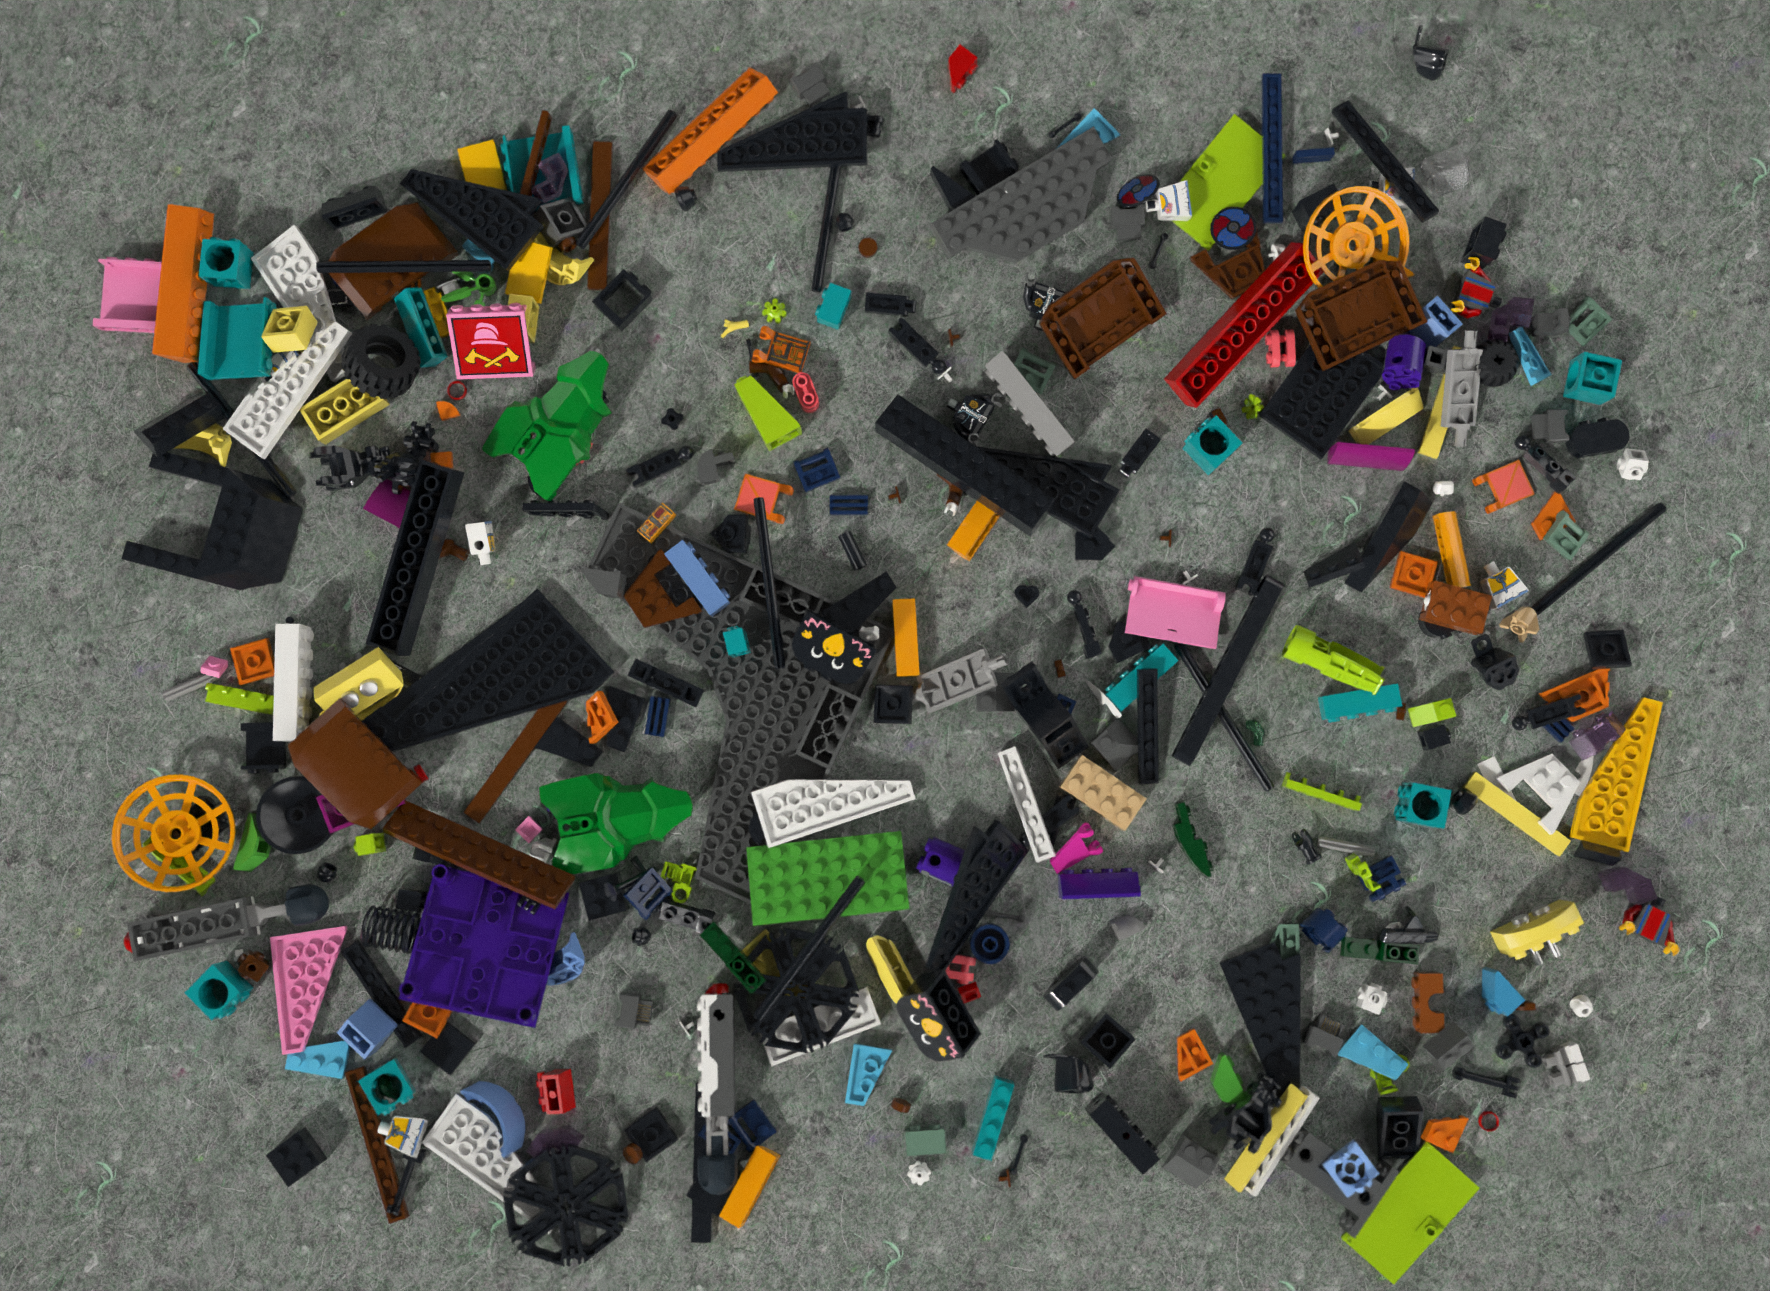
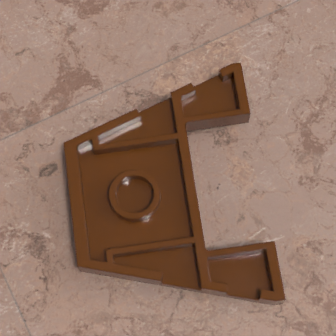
M1257 225L1253 240L1246 246L1248 250L1217 266L1214 265L1206 249L1190 257V261L1232 300L1241 296L1265 271L1260 251V240L1257 235Z
M662 549L656 553L623 595L644 628L703 612L694 597L676 607L655 576L671 565Z

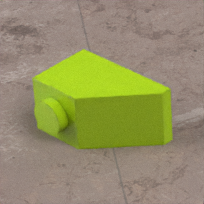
M1451 698L1408 708L1412 727L1457 717Z
M384 832L355 837L354 850L358 853V856L386 852Z

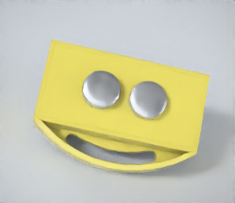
M379 647L363 657L361 653L355 654V662L347 667L345 663L339 664V672L313 687L314 700L324 711L341 698L362 721L375 710L399 695L404 685L402 672Z
M1559 899L1551 904L1540 905L1532 909L1529 914L1518 915L1511 919V922L1490 931L1500 953L1508 955L1509 958L1521 959L1527 956L1525 951L1529 949L1536 965L1540 966L1543 964L1538 950L1545 947L1543 943L1547 941L1555 958L1561 956L1555 942L1562 940L1561 934L1568 932L1569 935L1579 932L1578 926L1583 925L1584 922L1574 902Z

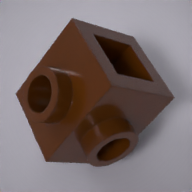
M249 949L246 954L242 953L236 961L238 963V974L247 980L251 978L258 982L269 968V961L264 959L265 956L257 950L253 952Z

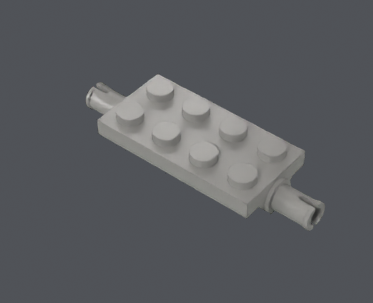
M1465 330L1464 347L1461 349H1448L1441 427H1454L1456 429L1454 446L1457 447L1467 446L1468 429H1470V426L1476 425L1480 384L1479 373H1481V369L1478 370L1477 364H1480L1479 359L1483 353V349L1476 348L1477 330Z
M983 648L917 676L919 685L916 691H913L912 704L921 701L926 705L927 712L933 713L998 686L994 670L1009 664L1008 660L1005 661L1007 656L1002 653L990 659L987 649Z

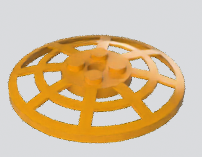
M1367 186L1343 188L1325 198L1311 215L1304 234V262L1307 272L1317 288L1322 287V285L1317 280L1314 271L1320 267L1327 277L1335 281L1345 276L1347 268H1356V270L1363 268V265L1370 258L1400 261L1404 268L1409 253V231L1401 209L1387 194ZM1352 192L1368 194L1363 205H1341L1340 195ZM1375 197L1389 208L1395 219L1384 223L1381 217L1374 210L1370 209ZM1333 200L1335 211L1324 220L1320 228L1313 225L1321 209ZM1350 210L1359 211L1355 222L1346 223L1343 212ZM1366 214L1376 222L1378 227L1370 230L1363 224ZM1336 217L1339 227L1333 234L1325 231L1330 221ZM1397 226L1400 235L1398 258L1387 255L1389 248L1387 231ZM1310 233L1317 236L1316 256L1318 260L1312 264L1309 260L1308 251ZM1379 234L1382 237L1381 252L1374 250V237ZM1322 238L1330 241V252L1323 257L1321 252ZM1351 240L1355 242L1354 250H1350L1349 243ZM1334 260L1339 265L1337 276L1330 272L1326 266V263Z
M182 774L157 777L137 787L120 806L112 827L113 851L123 871L140 885L162 892L189 890L211 879L228 860L235 841L236 825L234 815L225 797L214 786L204 780ZM173 781L189 782L186 794L172 793L161 796L155 787ZM200 785L212 792L222 804L212 810L204 801L194 796L196 786ZM148 790L154 801L143 809L137 819L125 816L133 802ZM174 799L184 800L181 810L169 811L165 802ZM192 802L201 806L207 814L198 819L189 814ZM157 806L162 815L154 824L145 822L144 820L149 812ZM225 811L227 812L230 824L229 843L218 841L219 827L216 817ZM211 821L213 828L212 839L201 837V826ZM122 824L134 827L133 841L136 851L125 856L120 842ZM177 828L180 829L181 836L178 839H173L171 837L172 831ZM141 829L151 831L152 843L144 847L141 846L140 841ZM198 844L208 846L207 852L196 862L192 852ZM215 848L225 851L218 865L203 877L199 867L210 858ZM157 850L165 855L161 866H158L146 855ZM184 856L188 867L169 869L173 858ZM140 858L149 868L157 871L158 874L154 883L140 877L131 869L128 863ZM192 872L195 882L182 886H162L166 874L180 875Z

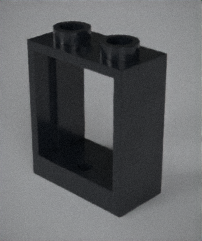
M624 269L592 300L594 306L621 332L653 301L652 291L645 284L641 286L637 282L639 279L631 271L628 273ZM627 281L644 298L621 319L605 302Z

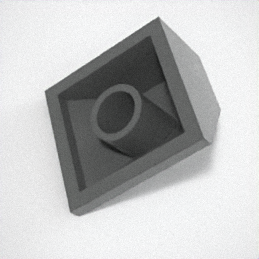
M1119 718L1115 719L1089 743L1115 772L1138 752V739Z

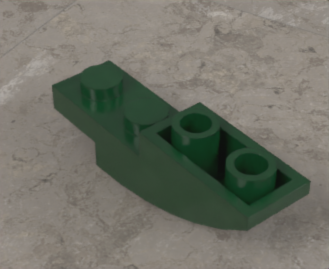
M1185 802L1176 803L1174 805L1179 823L1172 824L1176 839L1191 864L1205 877H1211L1213 866L1211 860H1207V843L1202 838L1194 839L1196 831L1194 825L1190 824L1189 817L1191 816L1189 806L1185 805Z
M715 921L699 935L751 994L766 981L747 955Z
M1346 936L1341 940L1340 956L1419 965L1420 945L1383 943L1382 940Z

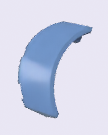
M575 932L570 934L569 943L555 952L547 986L566 983L581 974L585 957Z
M479 1081L460 1091L467 1101L472 1099L478 1100L481 1104H487L495 1113L503 1133V1146L500 1148L503 1158L506 1159L523 1147L526 1127L524 1115L515 1098L507 1090L490 1082Z

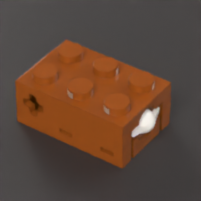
M1439 581L1428 583V591H1426L1421 610L1423 613L1420 614L1419 620L1472 635L1483 633L1492 598L1491 595Z

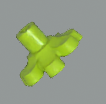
M774 298L772 303L767 301L764 304L766 309L762 310V315L767 316V322L771 323L774 319L775 323L778 324L781 322L780 317H786L787 312L783 310L786 306L784 303L778 304V299Z
M1250 394L1248 396L1249 399L1246 398L1244 400L1246 406L1242 407V413H1247L1246 419L1257 418V412H1262L1264 406L1260 404L1261 398Z

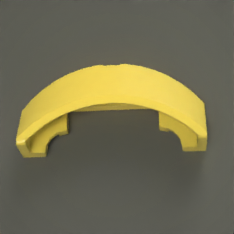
M540 231L533 242L549 246ZM555 248L552 250L546 280L556 285L575 283L580 280L594 259L592 257L585 260L572 259Z
M1412 388L1351 428L1348 432L1357 444L1369 445L1424 409L1418 388Z
M215 423L173 449H192L207 453L214 457L220 463V466L225 467L232 440L230 435L223 430V427Z

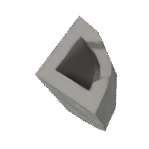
M1129 915L1109 921L1119 941L1145 929V926L1139 919Z

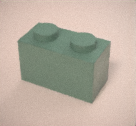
M930 1123L928 1127H920L919 1124L909 1125V1128H905L907 1156L946 1153L944 1126H940V1123Z

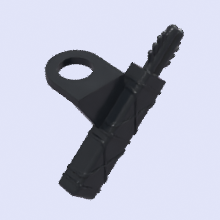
M1406 906L1405 909L1411 918L1405 927L1384 928L1380 936L1383 943L1423 944L1424 941L1426 943L1436 941L1439 934L1435 931L1427 933L1424 929H1421L1423 926L1417 915L1409 906Z

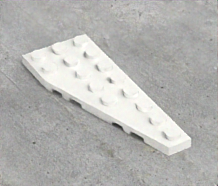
M293 225L251 258L283 308L307 306L318 322L309 342L311 346L319 339L318 336L336 322L323 273H318L316 270V262L319 261L318 256L298 226ZM342 348L326 371L333 382H337L345 376V371H343L341 365L344 348Z
M334 322L318 336L319 339L311 346L308 344L307 349L298 357L294 356L272 374L273 377L268 382L261 383L256 392L252 395L249 393L242 400L223 430L259 457L266 459L342 350L352 332Z
M787 779L751 791L768 848L915 799L910 780Z
M459 1093L455 1094L422 1142L430 1150L503 1202L504 1188L514 1187L508 1183V1179L512 1173L524 1165L516 1152L506 1159L502 1157L500 1148L503 1146V1134L487 1113L470 1101H467ZM529 1171L526 1174V1179L538 1183ZM517 1200L513 1203L514 1210L528 1220L543 1210Z

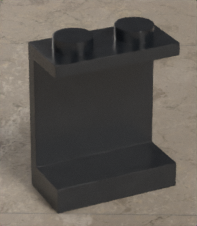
M996 139L994 140L993 147L969 163L967 160L960 163L959 171L978 196L1018 172L1019 165L1014 158L1011 159L1005 144L1000 143Z
M273 722L241 723V731H246V766H241V770H248V773H260V769H267V773H279V769H286V742L273 741Z
M198 796L212 810L216 808V803L211 797ZM196 803L189 811V814L193 815L196 819L207 814ZM223 813L216 817L220 834L230 825L227 823L228 819ZM211 821L201 826V837L212 839L213 828ZM178 828L174 829L171 833L173 839H178L181 836V830ZM198 844V846L192 852V854L194 855L197 851L204 847V845Z

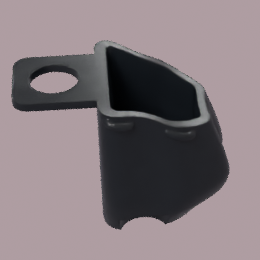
M1419 25L1413 46L1417 73L1428 80L1434 81L1443 74L1449 49L1419 45L1423 25Z
M1487 634L1473 639L1471 645L1476 657L1472 659L1471 665L1478 670L1484 682L1496 690H1502L1508 685H1513L1519 672L1516 656L1501 648L1493 649L1490 637ZM1481 640L1487 642L1484 650H1478L1477 644Z
M1061 1054L1043 1055L1044 1058L1056 1059L1055 1092L1082 1094L1088 1093L1094 1088L1089 1066L1077 1056Z

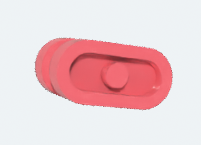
M1285 329L1283 335H1279L1278 330H1269V334L1265 335V344L1268 345L1269 352L1266 353V363L1273 368L1279 367L1280 362L1284 361L1285 367H1294L1296 361L1294 330ZM1280 343H1283L1284 354H1280Z
M804 372L797 373L793 377L792 383L801 409L806 413H814L819 407V400L811 377Z
M957 954L951 963L962 964L961 970L949 969V965L946 973L950 979L958 980L957 983L967 985L969 981L972 982L974 979V973L969 972V966L976 965V957Z

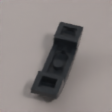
M636 658L627 675L696 708L705 691Z

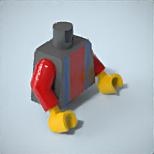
M1469 257L1471 263L1465 264V268L1470 269V271L1468 270L1462 276L1455 299L1452 301L1451 311L1464 318L1479 316L1488 309V306L1498 309L1502 298L1493 295L1495 284L1491 283L1489 277L1479 266L1480 260L1477 257Z
M1654 896L1650 905L1640 902L1624 911L1623 924L1619 926V929L1621 931L1627 930L1626 935L1633 933L1656 945L1664 946L1665 944L1666 947L1663 949L1665 954L1672 951V955L1675 956L1679 953L1680 948L1674 939L1672 917L1670 914L1662 911L1666 900Z

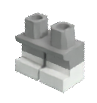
M1572 1041L1563 1043L1549 1049L1550 1053L1542 1056L1545 1067L1555 1066L1557 1072L1548 1074L1552 1085L1564 1084L1570 1086L1578 1081L1591 1080L1585 1063L1582 1062L1584 1060L1577 1043Z

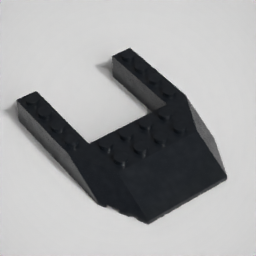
M169 452L158 458L154 453L152 454L149 467L154 470L221 487L201 560L131 541H126L121 559L240 591L282 582L303 511L290 497H287L270 480Z

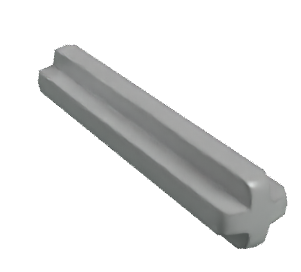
M203 674L165 690L162 694L166 701H170L206 686L207 683H213L219 680V678Z
M1318 837L1317 840L1318 847L1373 857L1375 854L1374 846L1327 837Z

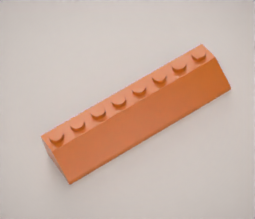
M749 67L654 156L642 170L664 192L670 195L675 192L676 187H679L681 183L689 179L697 168L703 166L711 155L717 153L725 142L731 140L739 129L745 127L747 121L756 116L763 106L770 103L778 93L766 75Z
M168 204L152 354L182 363L199 362L203 304L206 300L207 282L199 277L202 239H210L212 237L214 214L200 208Z

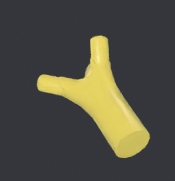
M725 319L724 327L728 328L721 337L724 338L734 330L748 328V320L732 322Z

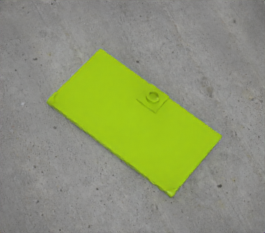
M1235 114L1179 181L1187 180L1192 217L1189 221L1172 222L1207 251L1215 243L1210 232L1214 216L1219 211L1228 207L1243 208L1263 184L1262 136Z
M1425 1141L1399 1171V1174L1355 1239L1346 1231L1341 1238L1394 1285L1480 1188L1435 1149L1431 1143Z

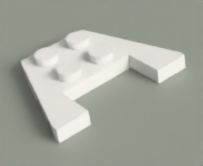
M1553 754L1496 778L1508 792L1524 780L1551 807V810L1538 821L1549 835L1556 831L1580 784V781Z

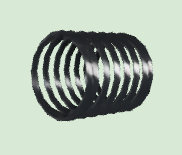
M372 905L367 910L362 923L361 943L367 948L373 945L374 949H377L380 946L382 950L387 948L390 952L395 949L396 953L402 950L403 954L407 953L408 955L413 950L420 924V916L418 912L414 914L411 911L405 913L404 910L398 912L397 909L390 910L389 907L383 909L382 906L376 908L375 905ZM372 909H374V912L372 913V915H371V917H370V920H369V923H368V926H367V930H366V936H365V929H366L367 920H368V917H369V915H370V912L372 911ZM416 917V918H417L416 932H415L414 940H413V943H412V938H413V933H414V918ZM382 920L381 932L378 942L376 944L377 933L380 922ZM389 921L388 934L384 944V935ZM395 923H396V930H395L394 940H393L392 945H391L392 933H393V929H394V926H395ZM403 925L402 937L398 947L399 935Z

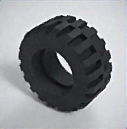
M370 324L369 327L364 325L352 333L342 354L341 365L343 371H345L346 378L350 379V383L354 387L357 386L360 392H366L374 398L379 396L380 399H387L388 397L396 398L398 395H403L410 389L419 372L421 358L417 347H414V342L411 339L409 340L404 332L400 333L397 331V328H389L385 324H381V326ZM368 355H380L388 359L395 368L381 367L371 361Z

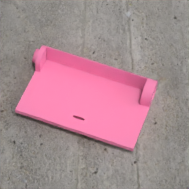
M1134 576L1133 579L1129 580L1128 590L1131 592L1125 633L1211 649L1217 648L1220 616L1226 598L1225 592Z

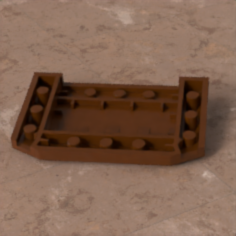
M418 203L396 206L336 248L329 261L452 260L459 253ZM429 272L328 274L365 319L369 320L383 310V305Z
M1130 257L1111 260L1054 300L1047 307L1039 324L1072 379H1076L1089 370V366L1147 325L1154 324L1167 313L1135 258Z
M1378 260L1308 293L1295 309L1322 371L1428 322L1400 261Z
M341 698L288 744L294 766L350 823L368 829H373L423 783L354 714V711Z

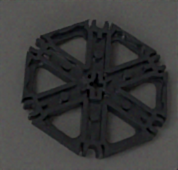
M784 928L786 936H784V931L779 929V938H775L773 933L770 932L769 937L772 941L768 940L766 934L748 958L754 963L765 949H770L780 976H782L795 959L791 941L794 938L809 940L813 935L812 932ZM829 935L823 938L818 945V949L791 981L792 984H789L787 987L794 988L797 984L799 989L807 991V993L801 992L795 996L793 991L785 989L762 1021L754 1019L751 1015L746 1001V996L750 992L742 983H734L735 987L742 988V990H733L748 1033L755 1027L756 1029L751 1033V1036L753 1037L757 1032L761 1033L762 1038L759 1043L764 1042L768 1038L763 1046L809 1053L806 1046L809 1045V1050L812 1053L814 1052L813 1044L818 1043L820 1048L823 1049L824 1043L822 1039H824L827 1047L856 1011L848 1009V1007L857 1008V1004H852L850 1001L851 997H859L858 993H851V990L859 991L844 948L837 954L836 951L841 948V945L839 944L836 948H832L830 943L833 941V938L828 939L827 943H824ZM833 961L840 962L845 973L847 985L843 988L815 983ZM762 974L766 981L753 993L768 995L781 977ZM812 1003L840 1008L842 1011L841 1017L829 1031H823L820 1028ZM792 1010L802 1035L800 1042L780 1040L775 1036L776 1030Z
M562 1143L561 1151H556L554 1145H551V1154L547 1146L511 1174L508 1183L514 1187H505L503 1192L508 1234L511 1242L514 1243L516 1240H520L522 1242L518 1244L517 1249L521 1250V1253L565 1267L564 1259H566L567 1266L569 1267L570 1260L576 1258L578 1265H580L581 1256H583L585 1263L621 1235L623 1226L618 1225V1223L621 1221L627 1223L628 1217L621 1168L618 1167L616 1170H611L610 1168L615 1165L611 1157L568 1143V1151H566L564 1143ZM577 1155L595 1161L597 1163L596 1169L574 1185L571 1158ZM542 1161L549 1162L553 1189L527 1180L526 1174ZM611 1183L616 1186L618 1205L615 1208H609L589 1201ZM565 1196L566 1201L568 1202V1204H570L568 1208V1213H566L565 1207L562 1206L564 1204ZM517 1200L543 1210L526 1223L518 1224L515 1221L513 1203ZM579 1221L604 1229L606 1233L592 1245L584 1246L581 1241ZM559 1225L562 1246L560 1251L553 1252L538 1247L535 1244L541 1237Z

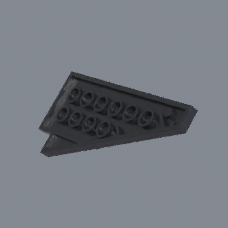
M848 92L838 94L717 151L718 172L868 165L867 109H848Z
M411 169L399 183L507 271H510L544 228L541 223L531 216L541 204V201L536 197Z
M977 446V448L1055 499L1053 508L1048 515L1090 539L1120 489L1104 481L1112 467L1110 464Z
M994 819L985 833L976 826L972 828L925 965L931 972L942 969L946 971L1029 851L996 819Z
M1271 942L1220 962V966L1267 1076L1280 1084V1089L1277 1090L1275 1095L1281 1098L1290 1084H1294L1300 1089V954L1297 953L1281 959L1275 942Z

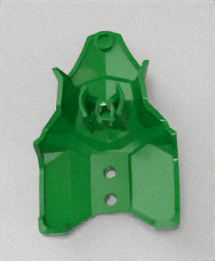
M590 350L584 355L559 366L556 377L558 382L542 398L533 397L528 398L524 402L514 401L510 404L497 421L482 447V450L493 458L504 454H512L525 464L534 491L547 501H551L556 496V491L577 463L581 460L590 459L589 451L592 433L602 418L612 413L604 403L602 396L605 377L609 367L605 357L601 353ZM536 433V438L532 439V436Z
M600 772L569 778L539 787L540 800L557 819L561 838L552 859V866L570 874L616 867L620 861L626 859L635 845L650 840L665 842L664 837L674 827L692 816L693 802L688 792L660 785L654 782L653 777L646 780L643 784L623 785L611 776H605ZM584 820L588 821V827H584ZM565 824L571 825L572 828L566 831L564 829Z

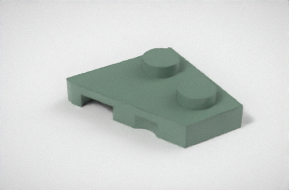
M1278 923L1269 943L1275 942L1281 959L1297 953L1300 954L1299 923Z

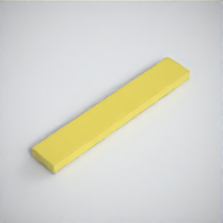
M1457 346L1452 347V349H1461ZM1443 374L1418 450L1419 454L1437 459L1448 428L1441 427L1445 374Z
M1473 772L1463 786L1464 789L1476 794L1478 799L1555 855L1561 856L1571 840L1557 830L1552 835H1549L1538 823L1540 820L1538 816L1477 772Z
M1290 1084L1281 1096V1105L1279 1107L1274 1106L1270 1112L1272 1129L1265 1136L1258 1152L1255 1154L1249 1152L1248 1144L1224 1178L1238 1192L1243 1191L1308 1096L1294 1084Z

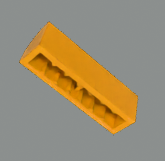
M976 501L947 546L970 562L1000 516Z
M1456 511L1438 513L1433 516L1446 583L1461 588L1470 587L1471 583Z
M915 598L892 599L897 677L918 676L920 673Z
M757 1145L719 1217L737 1228L744 1226L781 1155L766 1147Z

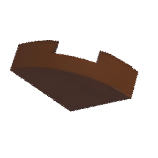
M1525 1000L1515 1010H1536L1534 1002Z

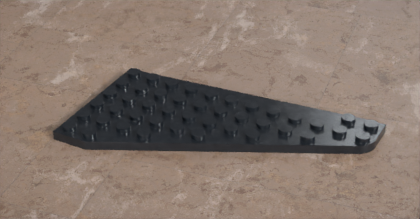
M536 589L515 609L421 677L397 697L375 710L362 722L391 752H395L592 694L615 672L547 598Z

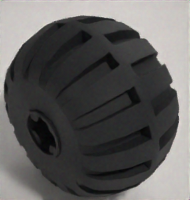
M1492 339L1484 341L1476 347L1483 349L1482 356L1479 359L1480 364H1477L1478 370L1481 369V373H1479L1480 384L1489 387L1502 386L1514 377L1519 361L1515 349L1511 348L1509 343L1503 340Z

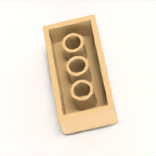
M1083 755L1078 757L1059 785V788L1074 796L1078 801L1122 831H1126L1146 801L1144 796Z

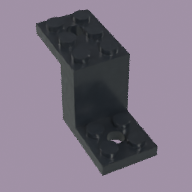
M1032 661L1000 684L1019 717L1042 743L1057 769H1060L1089 748L1074 718L1047 687Z

